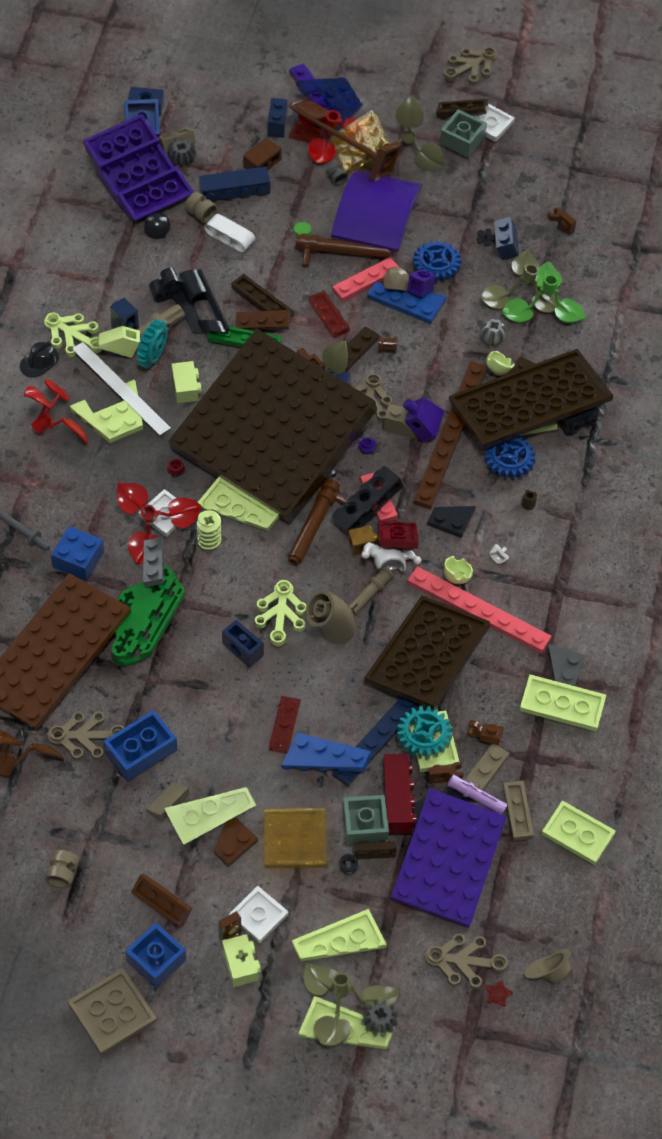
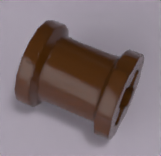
M379 336V352L384 350L397 353V337L383 338Z

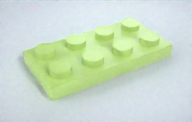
M529 675L520 711L597 732L606 695Z

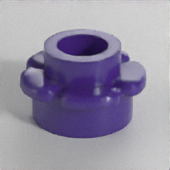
M369 437L363 438L358 443V447L363 454H372L376 449V441Z

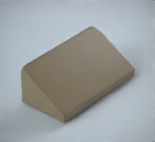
M188 127L158 136L159 143L165 152H167L170 142H174L175 139L178 141L181 138L184 141L189 139L190 142L196 143L194 131Z
M173 782L146 811L162 822L168 816L164 808L179 805L189 795L188 788Z

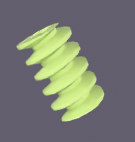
M211 510L201 512L198 515V545L204 550L217 548L222 540L221 518L218 513Z

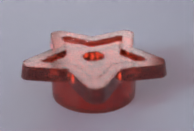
M500 980L496 985L486 986L490 994L487 1002L500 1004L505 1007L506 998L511 996L513 991L505 988L503 980Z

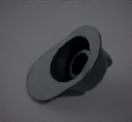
M49 341L35 343L31 347L30 352L21 360L19 365L20 371L27 377L40 376L58 362L59 353L52 347Z

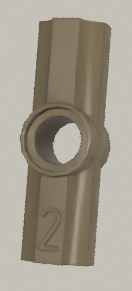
M174 305L161 314L154 313L146 324L136 329L140 331V339L147 326L154 319L167 323L168 333L171 326L185 318V313L179 305Z

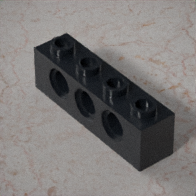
M385 465L377 470L373 477L363 483L360 489L354 495H351L341 508L335 510L331 516L335 526L346 535H348V530L363 527L403 488L400 477Z

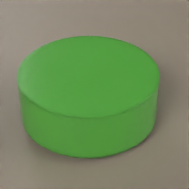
M306 222L297 223L294 226V235L297 237V234L301 235L304 233L310 236V224Z

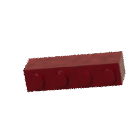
M384 754L383 756L384 792L389 834L412 833V825H416V813H412V808H415V796H411V791H414V781L409 777V774H412V762H408V754Z

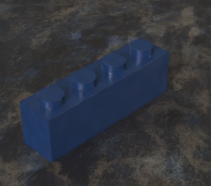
M267 167L199 176L200 193L212 202L270 193V179Z

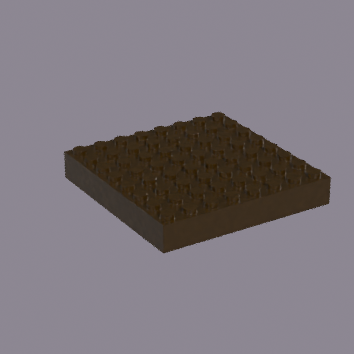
M256 328L168 442L174 452L213 477L218 478L220 476L278 513L279 519L290 525L376 413L377 406L374 399Z

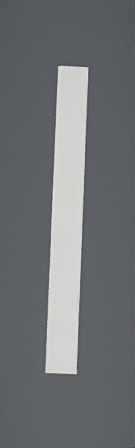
M82 342L72 348L159 435L170 429L85 343Z

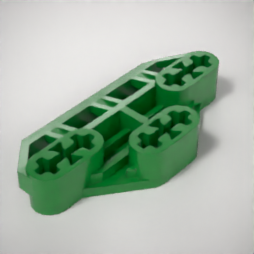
M164 566V584L145 587L144 583L141 582L124 590L117 599L129 606L132 611L117 629V638L111 648L113 662L117 666L127 667L150 657L184 599V587L182 583H179L176 574L168 566ZM175 585L172 590V593L174 595L173 597H171L168 595V593L171 590L172 586ZM162 605L163 607L160 611V614H162L161 618L155 616V614L157 613L159 607ZM150 626L151 628L148 632L150 638H144L143 635L145 634L147 628ZM140 648V651H142L140 656L132 658L136 649Z

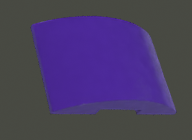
M143 114L83 140L87 154L102 183L121 210L134 222L184 200L194 193L177 166L174 167L160 146L159 138Z
M355 170L344 189L331 237L399 252L407 230L408 220L412 209L416 205L422 184L389 176L374 182L369 179L370 172Z

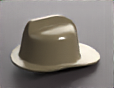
M562 949L552 955L534 961L525 969V977L529 979L542 977L552 983L564 980L573 974V968L568 961L570 951Z

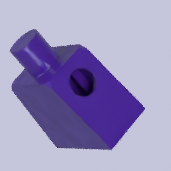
M426 398L415 401L407 399L403 404V407L408 411L405 419L407 426L422 443L436 438L444 410Z

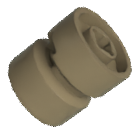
M194 192L187 199L185 210L206 224L216 215L217 205L200 192Z
M55 850L50 860L51 866L48 867L45 875V881L58 888H69L74 877L73 872L76 870L79 861L77 855L66 850Z

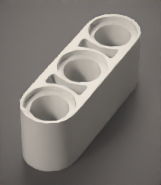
M220 214L214 215L204 226L205 231L210 236L241 253L245 252L255 241V236L251 231Z

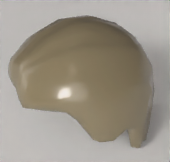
M401 267L390 268L383 277L384 288L407 291L408 273Z

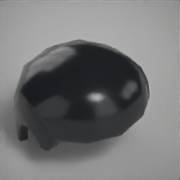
M158 212L150 214L144 222L145 234L150 238H164L167 231H170L171 224L169 218Z

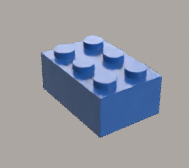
M154 710L103 741L105 754L127 782L177 751V738Z

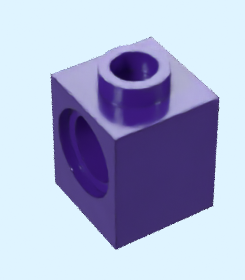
M423 269L409 275L407 291L420 297L434 291L436 275Z

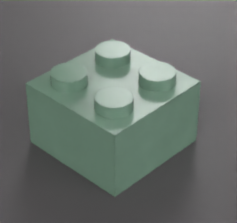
M458 109L441 129L440 145L469 158L486 137L487 123Z
M385 795L346 797L343 799L347 846L361 841L379 842L381 840H388L389 830Z

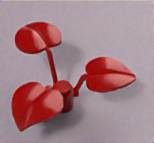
M335 110L329 111L324 118L317 119L322 123L325 122L326 125L333 129H336L340 124L342 130L346 132V136L357 142L365 141L375 128L373 123L360 118H349L343 125L340 114ZM298 114L300 122L305 127L314 128L316 126L315 123ZM328 131L325 141L314 139L309 143L308 153L317 164L328 163L336 155V145L328 142L330 136Z
M46 378L44 380L45 385L56 394L52 403L36 387L30 385L25 389L24 397L32 398L43 405L39 415L31 424L36 432L43 434L47 428L52 429L55 425L63 422L83 440L85 446L87 445L88 441L85 431L70 418H61L53 423L51 422L53 418L48 413L59 397L66 402L70 399L68 393L50 379Z
M119 482L117 486V500L120 508L130 515L135 514L140 509L141 516L146 521L147 532H135L128 541L129 552L136 564H143L144 540L158 538L156 535H150V523L155 522L158 515L171 517L172 524L178 528H187L196 521L202 510V506L197 501L179 497L173 499L168 504L170 513L161 512L160 510L156 511L152 505H145L148 501V492L142 485Z

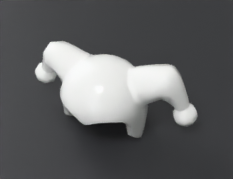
M370 542L364 546L362 552L363 558L367 559L369 556L374 558V564L377 569L385 566L390 570L400 569V571H405V560L411 559L415 564L421 563V558L416 556L412 550L407 551L395 547L389 550Z

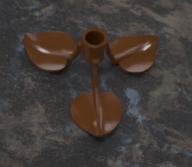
M0 729V745L2 744L0 755L1 775L10 776L13 767H18L20 761L31 750L58 757L64 762V758L59 752L50 746L39 743L29 745L21 756L15 760L16 756L8 753L10 745L21 746L22 742Z

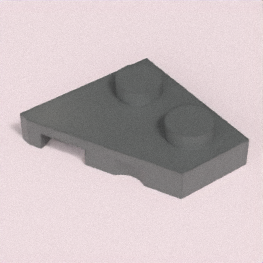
M549 644L548 653H550V664L554 681L575 686L585 655Z

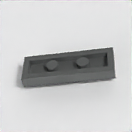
M162 537L144 540L143 583L145 587L164 584V540Z

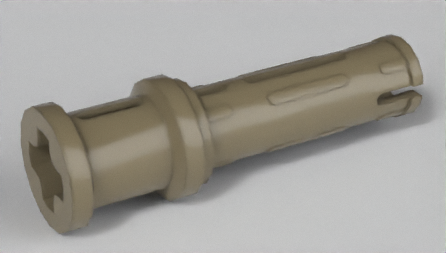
M381 566L380 572L375 577L369 579V585L348 605L351 610L355 607L353 610L354 616L377 592L384 590V585L389 580L394 579L395 576L389 568Z

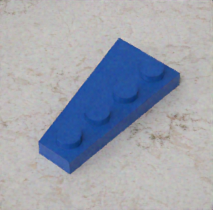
M375 282L368 293L367 299L432 324L444 305L447 296L429 293L420 297L408 291L386 289L383 283Z
M297 733L282 763V768L285 770H290V768H299L300 770L319 768L320 771L338 769V771L364 772L372 754L369 750Z

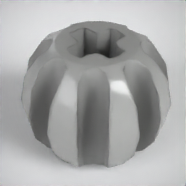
M489 319V321H485L482 324L480 335L486 344L495 346L505 340L507 330L502 321L499 319Z

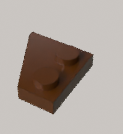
M234 817L225 822L214 849V854L229 867L258 842V837L239 819Z

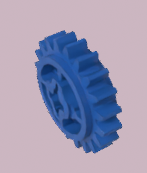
M430 240L429 245L423 243V247L418 246L417 251L414 252V269H417V271L423 269L435 274V282H438V279L445 282L446 277L451 280L452 275L456 276L457 271H460L461 254L457 253V248L452 249V244L447 246L446 241L441 244L439 240L436 243Z
M520 436L519 438H512L485 449L484 461L487 462V468L492 467L491 473L498 472V477L503 474L506 480L508 476L515 480V475L522 478L523 473L528 475L529 470L533 469L536 451H533V445H528L529 440L522 441V436ZM502 450V451L500 452V455H499V456H496V453H497L498 451ZM524 457V460L518 463V461H520V458Z

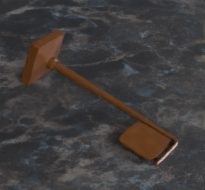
M308 98L290 104L289 107L296 113L372 157L375 162L369 177L370 180L375 182L392 175L402 147L401 143L396 141L379 148V151L375 152L318 121L317 119L324 118L329 110L313 101H308Z

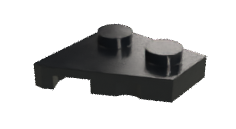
M434 507L427 525L462 538L475 513L476 507Z

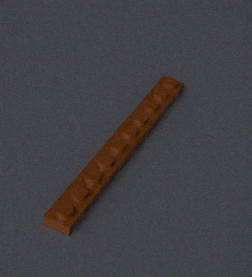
M470 361L458 392L482 384L488 366ZM453 406L413 501L414 505L430 510L465 426V423Z

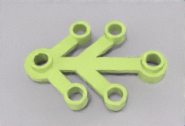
M49 313L46 316L44 324L48 329H51V344L53 348L59 349L62 347V339L58 333L59 329L65 333L67 345L65 350L66 355L69 357H74L77 354L75 351H69L75 347L73 338L85 343L96 354L103 350L98 348V337L90 339L80 333L83 331H88L91 334L97 333L98 324L96 322L84 324V316L79 313L66 317H60L57 313ZM73 322H74V324H75V325H73V326H67V325H66L67 323H73Z
M287 580L279 581L275 585L273 593L257 601L258 611L265 612L255 617V626L257 628H264L266 622L277 615L275 630L270 634V642L276 647L282 646L286 641V634L283 631L285 616L293 623L295 631L301 632L305 629V621L300 619L286 605V600L288 599L295 606L296 614H306V604L293 594V586ZM279 598L278 604L268 610V604Z

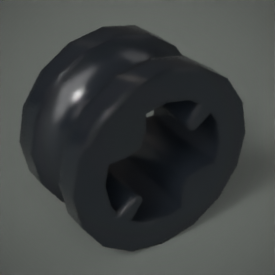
M352 854L343 855L340 859V871L345 875L354 874L358 868L356 856ZM347 861H351V868L346 867Z

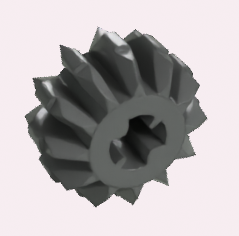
M182 138L179 141L175 139L174 142H170L167 150L170 161L175 166L178 164L181 167L183 164L189 166L190 162H194L196 155L194 143L190 142L189 139L184 141Z
M376 999L374 1000V1005L368 1003L366 1006L367 1010L362 1012L364 1017L362 1024L367 1025V1032L373 1030L375 1037L378 1035V1032H381V1035L385 1037L386 1031L392 1033L394 1031L393 1026L398 1025V1020L396 1019L398 1012L393 1011V1004L386 1006V1000L379 1004V1001Z

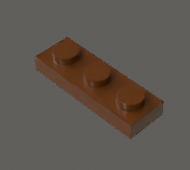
M289 310L236 312L235 328L255 331L256 328L259 330L289 329L290 326Z
M144 873L139 875L131 891L179 927L184 926L193 909Z

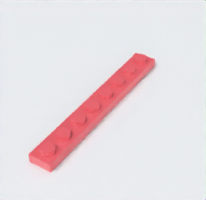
M418 566L407 580L408 585L451 607L490 621V627L541 654L551 640V635Z

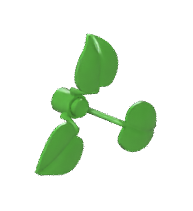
M550 261L538 268L539 272L536 279H538L537 287L540 290L532 303L528 306L526 301L515 298L508 301L502 311L503 315L510 321L516 323L528 322L533 318V312L530 309L534 306L540 295L544 293L548 296L555 294L558 306L555 308L554 313L560 321L574 323L582 321L586 317L584 310L574 300L565 298L561 303L559 302V290L557 288L561 285L562 278Z

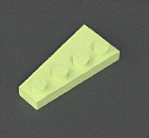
M247 787L164 809L184 845L256 806Z
M369 909L292 940V945L300 962L386 948L387 945Z

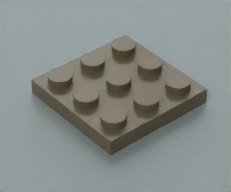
M123 968L68 1001L69 1007L101 1056L157 1022V1018Z

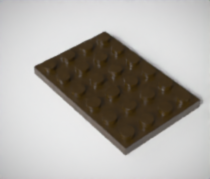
M421 595L364 677L365 682L423 706H430L431 709L435 710L490 628V621Z

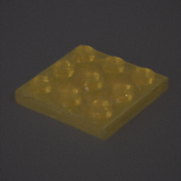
M373 109L339 131L375 152H378L379 148L389 145L378 116ZM331 136L342 166L347 174L373 159L337 136Z
M326 808L264 809L265 868H327Z

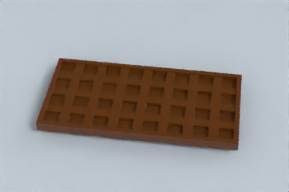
M69 573L0 657V709L37 731L132 612L131 608Z

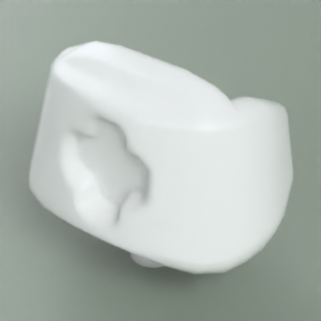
M495 544L489 552L490 557L497 564H503L509 560V556L504 553L507 550L506 547L501 549L499 545Z

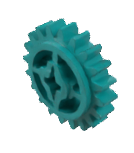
M154 319L143 332L137 350V364L146 369L151 368V365L153 366L160 358L168 334L167 323Z
M420 706L418 712L414 708L411 709V714L405 712L404 718H400V722L397 725V738L400 739L399 745H405V752L412 750L411 756L419 753V759L422 758L423 754H426V757L430 759L431 753L438 757V750L444 753L445 747H449L450 740H452V726H449L450 719L444 720L445 713L438 715V709L431 712L430 706L427 707L426 711ZM415 724L416 728H414L413 733H409L410 727ZM440 731V737L434 741L433 737L436 736V732Z

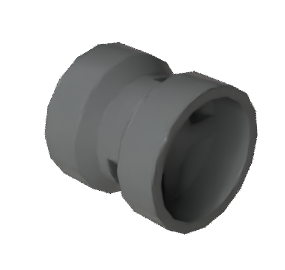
M333 162L327 166L325 173L331 178L335 186H340L347 181L348 174L345 170H342L339 162Z

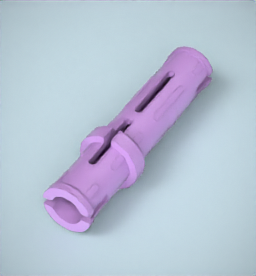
M454 774L447 786L462 793V796L465 798L469 797L494 812L502 814L507 806V803L475 787L474 783H468Z

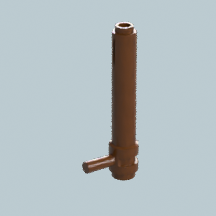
M304 233L301 235L297 234L296 248L304 251L303 267H309L310 254L317 251L382 259L390 256V250L341 239L324 238L313 234L312 236H307Z
M327 479L323 482L321 490L316 496V502L288 555V562L291 565L297 566L302 562L329 507L333 506L335 501L342 505L347 502V498L339 495L340 484L337 481Z

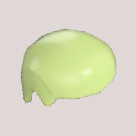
M492 351L486 358L489 371L498 376L508 374L515 366V364L511 365V358H506L498 351Z
M451 556L445 560L444 575L450 583L464 584L472 578V566L464 558L456 560L454 556Z

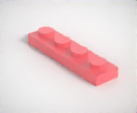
M389 257L332 286V291L341 302H344L373 287L375 282H383L384 274L390 268L399 266Z

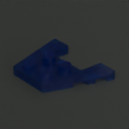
M346 77L299 80L296 83L303 97L318 91L330 111L335 110L340 114L343 125L363 105ZM340 124L335 130L338 131L341 128Z

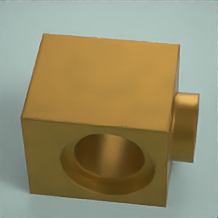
M370 525L348 530V542L353 556L362 554L364 546L368 542L378 543L377 534L372 531Z

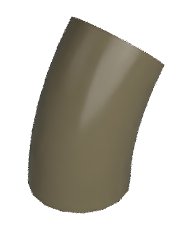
M325 590L313 593L306 605V617L309 623L318 627L322 637L330 643L344 644L350 641L355 636L356 621L353 611L342 598Z

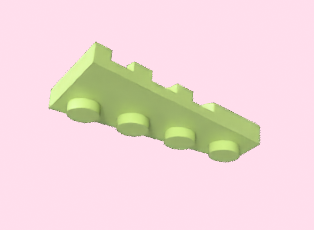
M220 476L198 501L204 510L215 511L221 516L265 531H269L279 519L278 513Z
M314 996L298 1037L317 1040L314 1034L315 1022L323 1016L335 1018L336 1004ZM340 1006L339 1019H345L350 1023V1034L342 1043L387 1049L393 1032L386 1031L385 1037L381 1035V1032H378V1035L375 1037L373 1035L374 1031L367 1032V1025L362 1024V1019L364 1018L362 1014Z

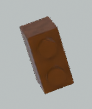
M266 138L243 155V167L245 169L267 167L268 171L282 160V148Z

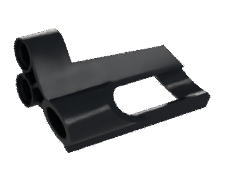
M169 267L161 271V279H155L150 282L149 289L155 301L164 302L173 298L185 313V319L193 333L208 334V332H219L228 334L229 325L202 269L186 270L177 273L174 268ZM198 300H207L217 320H201L194 303Z

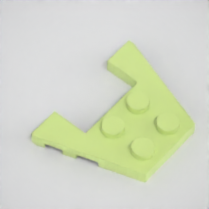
M135 380L125 383L138 395ZM85 400L70 405V410L74 415L77 414L81 417L84 423L91 425L93 430L109 443L143 430L142 417L126 401L95 413L91 411Z

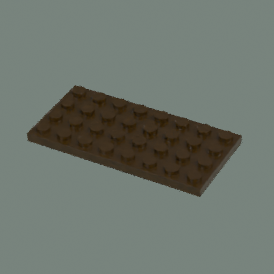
M578 349L449 396L450 404L482 449L613 400L611 391Z

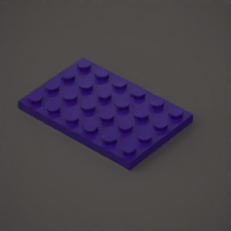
M429 788L390 900L469 928L507 816Z

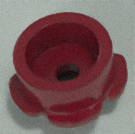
M180 459L169 461L167 466L168 473H171L172 476H179L184 473V463Z

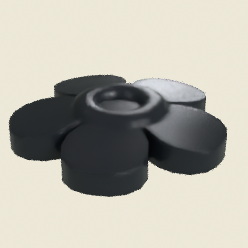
M486 228L485 233L483 230L477 231L478 237L476 241L478 244L484 242V246L488 247L491 245V242L496 240L490 228Z

